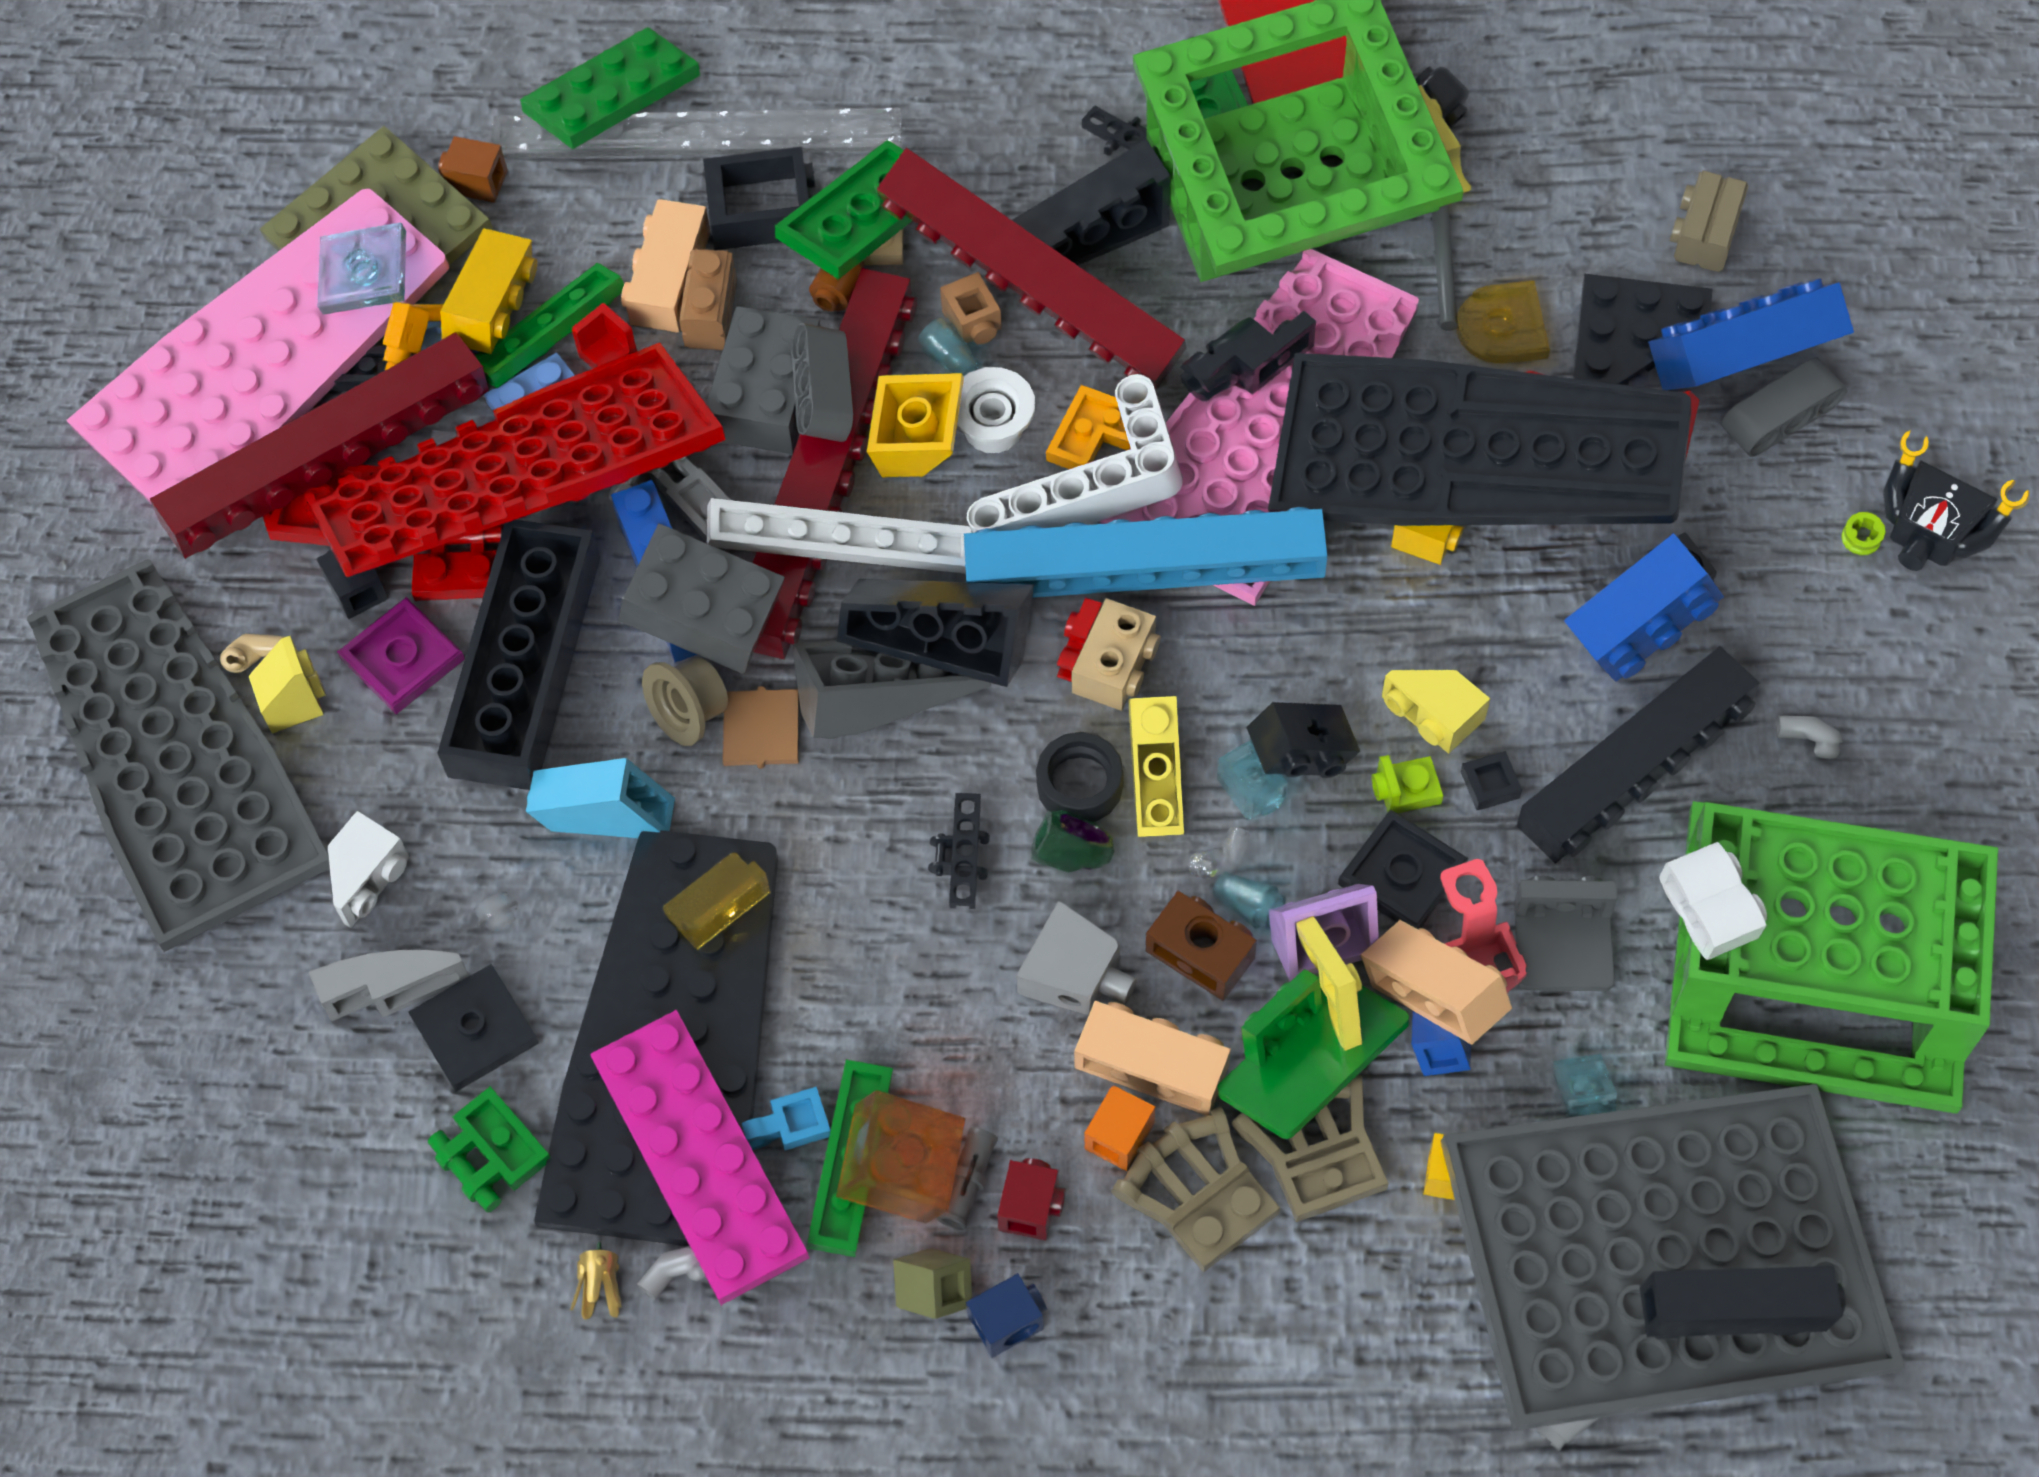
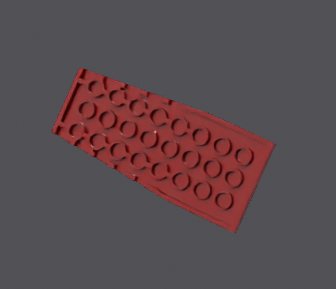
M659 342L493 410L495 420L478 428L473 420L455 427L457 437L440 445H436L433 438L417 444L420 454L402 462L396 463L392 456L378 461L380 470L364 479H356L353 474L338 479L339 486L335 492L316 500L312 491L307 493L305 497L346 577H350L567 501L583 500L593 492L612 485L625 483L632 477L655 468L665 467L670 462L692 453L705 451L712 445L725 441L726 438L723 427Z

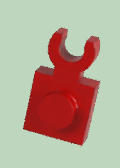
M1085 597L1079 612H1071L1064 630V637L1069 638V641L1062 650L1057 662V666H1060L1057 674L1058 678L1072 682L1073 667L1102 608L1101 602Z

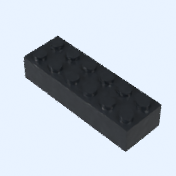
M516 519L504 524L437 752L448 778L530 790L533 771L541 770L543 767L600 561V554L593 530Z

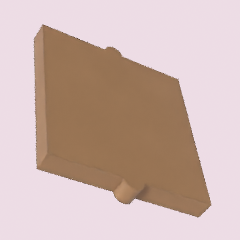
M760 686L754 691H727L728 705L724 711L723 765H757L759 769H762L766 764H798V689L766 690L765 687Z

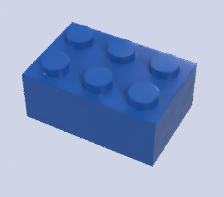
M1673 533L1567 617L1564 622L1596 662L1617 682L1622 677L1627 679L1637 674L1645 666V659L1657 649L1665 650L1675 644L1682 636L1681 631L1694 620L1699 622L1712 615L1719 606L1718 601L1724 598V596L1704 568Z

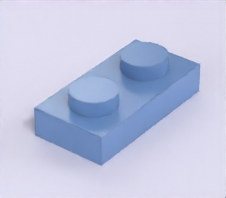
M556 352L509 379L499 388L488 391L484 396L488 406L493 411L539 389L575 375Z

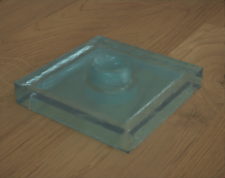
M402 223L320 236L317 307L323 315L405 301L406 230Z

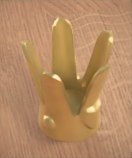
M601 1242L597 1243V1250L581 1253L579 1261H577V1279L579 1282L570 1310H573L576 1305L584 1280L581 1315L585 1320L589 1319L593 1314L595 1302L599 1298L602 1281L610 1315L617 1318L619 1316V1308L622 1307L616 1280V1272L619 1270V1264L617 1263L618 1255L611 1251L602 1250Z

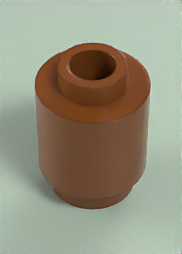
M861 261L839 280L820 268L809 287L814 303L822 310L828 312L845 310L849 304L860 271L865 267L864 261Z

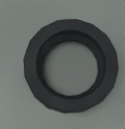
M1085 732L1064 734L1051 741L1040 754L1036 768L1039 800L1050 814L1061 821L1074 824L1096 822L1110 814L1120 801L1124 777L1121 757L1113 745L1100 736ZM1068 759H1091L1104 767L1107 781L1105 788L1092 797L1082 799L1071 798L1063 795L1054 787V770Z

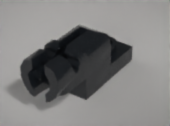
M1303 311L1293 320L1282 322L1272 335L1261 324L1248 317L1236 323L1216 340L1206 344L1208 352H1196L1180 367L1185 371L1180 375L1181 381L1193 396L1206 402L1214 395L1232 387L1237 382L1253 395L1294 362L1295 353H1306L1314 346L1316 320Z

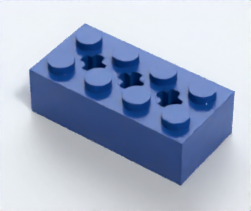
M1819 278L1780 288L1777 293L1767 296L1761 295L1744 300L1735 307L1722 308L1700 316V319L1687 323L1684 321L1661 329L1663 337L1648 341L1662 390L1696 387L1852 334L1854 330L1840 282L1823 285L1822 279Z

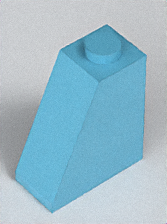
M622 758L534 770L530 791L527 795L526 812L553 832L638 838L642 831H670L675 797L629 759Z

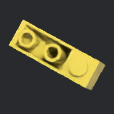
M1176 696L1129 699L1137 836L1184 834L1177 698Z

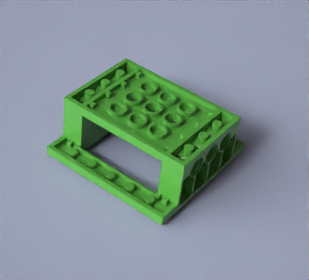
M1316 0L1133 55V66L1146 97L1147 140L1170 174V206L1200 282L1438 211L1441 206L1461 201L1463 198V188L1381 0ZM1346 36L1347 43L1342 78L1203 119L1189 82ZM1327 155H1336L1342 159L1343 163L1337 167H1328L1321 162V159ZM1287 167H1297L1304 174L1297 179H1288L1282 175L1281 171ZM1254 178L1260 180L1264 186L1258 191H1249L1241 184L1247 179Z
M1693 801L1689 812L1685 855L1716 842L1727 853H1733L1742 868V884L1751 894L1758 895L1762 900L1767 912V919L1765 921L1766 927L1759 939L1706 960L1695 946L1683 918L1679 915L1664 1066L1791 1087L1817 1084L1819 1091L1957 1114L1962 1108L1964 1062L1990 1026L1998 847ZM1785 899L1798 900L1805 907L1806 915L1791 917L1782 910L1780 902ZM1836 906L1849 909L1855 917V923L1851 925L1837 923L1831 917L1830 909ZM1884 914L1897 916L1903 922L1905 931L1891 933L1885 930L1880 923L1879 917ZM1734 993L1913 1022L1911 1058L1720 1027V1022Z

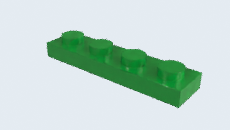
M597 262L509 329L504 339H498L491 354L481 351L476 354L475 357L483 366L486 382L495 388H499L506 381L515 377L519 371L536 358L545 355L549 348L562 338L572 333L573 326L602 303L607 306L610 305L622 293L624 282L621 276Z
M847 1059L845 1061L807 1240V1249L850 1257L856 1256L893 1068Z

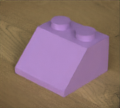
M1356 884L1342 889H1335L1322 895L1298 902H1290L1269 910L1271 941L1290 981L1304 969L1313 974L1319 973L1301 944L1296 922L1314 916L1345 965L1362 960L1360 954L1379 939L1377 892L1374 886Z

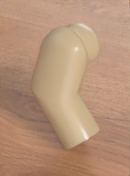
M243 634L222 652L220 657L221 665L229 672L241 673L260 658L266 657L285 636Z

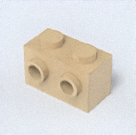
M1106 598L1073 667L1072 693L1122 711L1128 697L1135 698L1140 690L1144 678V672L1140 670L1145 659L1152 661L1157 653L1161 636L1156 634V616Z

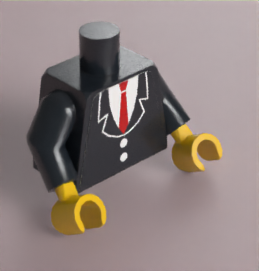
M1911 430L1906 432L1900 440V449L1903 452L1900 460H1895L1883 490L1886 518L1894 524L1890 538L1893 542L1903 546L1898 555L1899 562L1907 569L1919 571L1927 560L1940 566H1947L1955 557L1967 558L1990 548L2011 521L2012 517L2009 514L2012 510L2020 509L2027 505L2030 499L2029 490L2024 493L2019 501L2012 502L2007 499V493L2013 488L2016 481H2007L2001 488L2000 495L2003 501L1996 507L1997 498L1922 460H1920L1917 467L1913 465L1915 458L1926 451L1929 441L1928 437L1925 436L1922 448L1916 452L1910 451L1906 447V439L1909 437Z

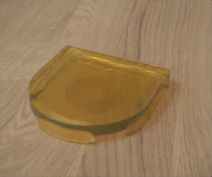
M1534 280L1495 284L1478 288L1460 306L1457 315L1456 333L1462 346L1473 356L1483 361L1500 364L1549 358L1550 347Z

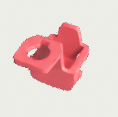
M1474 859L1444 870L1441 873L1440 880L1447 898L1456 911L1464 914L1462 936L1445 944L1451 948L1456 946L1462 949L1469 958L1484 966L1491 965L1496 969L1494 957L1499 953L1506 952L1514 968L1500 971V973L1507 982L1506 991L1509 993L1526 977L1527 965L1523 955L1518 952L1515 945L1517 943L1508 922L1496 925L1497 906L1495 900L1497 897V886L1481 859ZM1463 875H1473L1480 879L1483 884V892L1480 895L1481 902L1473 904L1470 898L1459 894L1455 885L1458 878Z

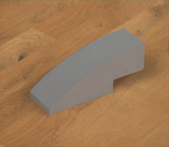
M395 950L370 953L337 961L309 972L319 1000L331 1021L375 1003L383 1018L443 992L469 977L459 953L436 950Z

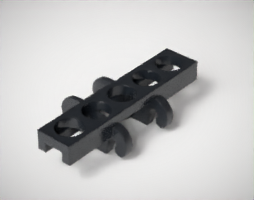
M1094 105L1082 119L1083 129L1107 142L1104 147V154L1107 156L1112 154V149L1116 151L1122 146L1129 150L1147 139V128L1140 125L1141 118L1135 117L1132 121L1126 123ZM1094 117L1103 124H1094L1091 122V118ZM1108 127H1111L1116 130L1114 134L1110 133L1107 130ZM1134 135L1139 137V141L1136 143H1128Z
M955 793L953 836L940 833L930 838V845L936 847L935 862L928 865V870L936 874V876H942L943 874L951 875L949 906L953 909H956V906H969V909H975L977 875H979L980 880L988 878V870L977 866L979 839L981 844H988L990 841V835L987 832L980 831L981 794ZM962 802H974V812L971 814L962 813ZM965 821L973 823V830H960L961 823ZM960 845H973L974 851L968 856L958 854L956 849H959ZM946 848H952L951 862H945ZM963 863H966V864H969L970 866H958V865L963 864ZM957 886H969V897L964 899L958 898Z

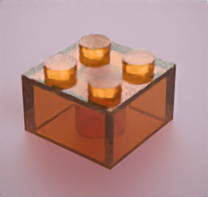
M875 1090L855 1104L836 1197L925 1224L944 1214L949 1209L966 1118Z

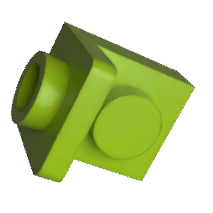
M1389 755L1379 757L1377 773L1371 775V781L1377 801L1384 800L1387 812L1391 809L1396 813H1403L1442 804L1443 793L1431 756L1392 764Z

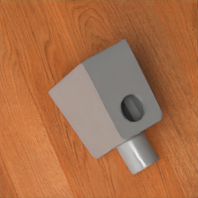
M1059 901L1016 975L1018 994L1083 1014H1090L1094 1002L1098 1001L1102 994L1126 1004L1134 991L1137 978L1116 969L1120 961V944L1116 939Z

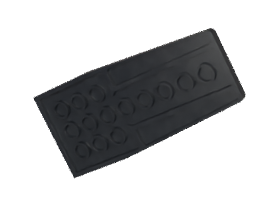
M1295 353L1268 511L1282 512L1294 507H1306L1310 510L1322 509L1323 520L1399 526L1670 524L1675 522L1679 516L1692 410L1691 398L1688 394L1682 392L1432 360Z
M660 830V832L642 831L639 834L563 1082L548 1152L550 1158L546 1161L534 1217L536 1227L689 1246L590 1054L677 1010L744 1134L741 1123L753 1119L759 1065L778 866L776 847L772 843Z

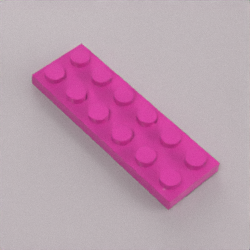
M677 1010L590 1054L720 1305L809 1259L804 1244Z

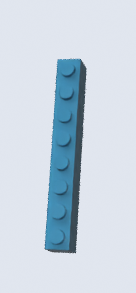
M1294 507L1287 511L1267 513L1261 510H1250L1243 514L1224 516L1216 513H1206L1195 518L1181 519L1162 516L1152 521L1137 522L1118 519L1108 524L1094 525L1074 522L1064 527L1051 528L1030 525L1019 530L1007 531L987 528L978 530L975 533H964L966 582L1034 585L1032 598L1324 578L1327 564L1322 509L1310 510L1306 507Z

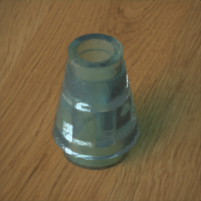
M942 317L937 318L927 325L919 335L918 342L922 345V352L952 374L962 373L964 377L968 373L976 371L980 363L975 359V356L953 322H946Z
M1223 872L1213 888L1214 897L1220 899L1222 903L1256 929L1261 926L1270 929L1269 910L1283 906L1286 903L1285 896L1278 893L1276 886L1235 874L1232 875L1228 872Z

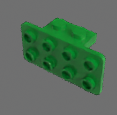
M1304 969L1291 982L1284 983L1265 1006L1248 1016L1241 1027L1245 1059L1218 1084V1096L1283 1139L1292 1138L1409 1026V1014L1362 985V990L1357 992L1362 1044L1344 1051L1332 1026L1327 997L1320 988L1319 977Z

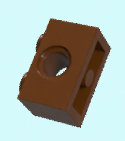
M1178 890L1146 932L1145 952L1224 1001L1255 959L1257 940L1253 938L1251 931L1243 924L1234 920L1226 921L1215 914L1213 908L1200 897H1188ZM1198 937H1208L1215 944L1207 948H1201L1193 944L1192 941Z

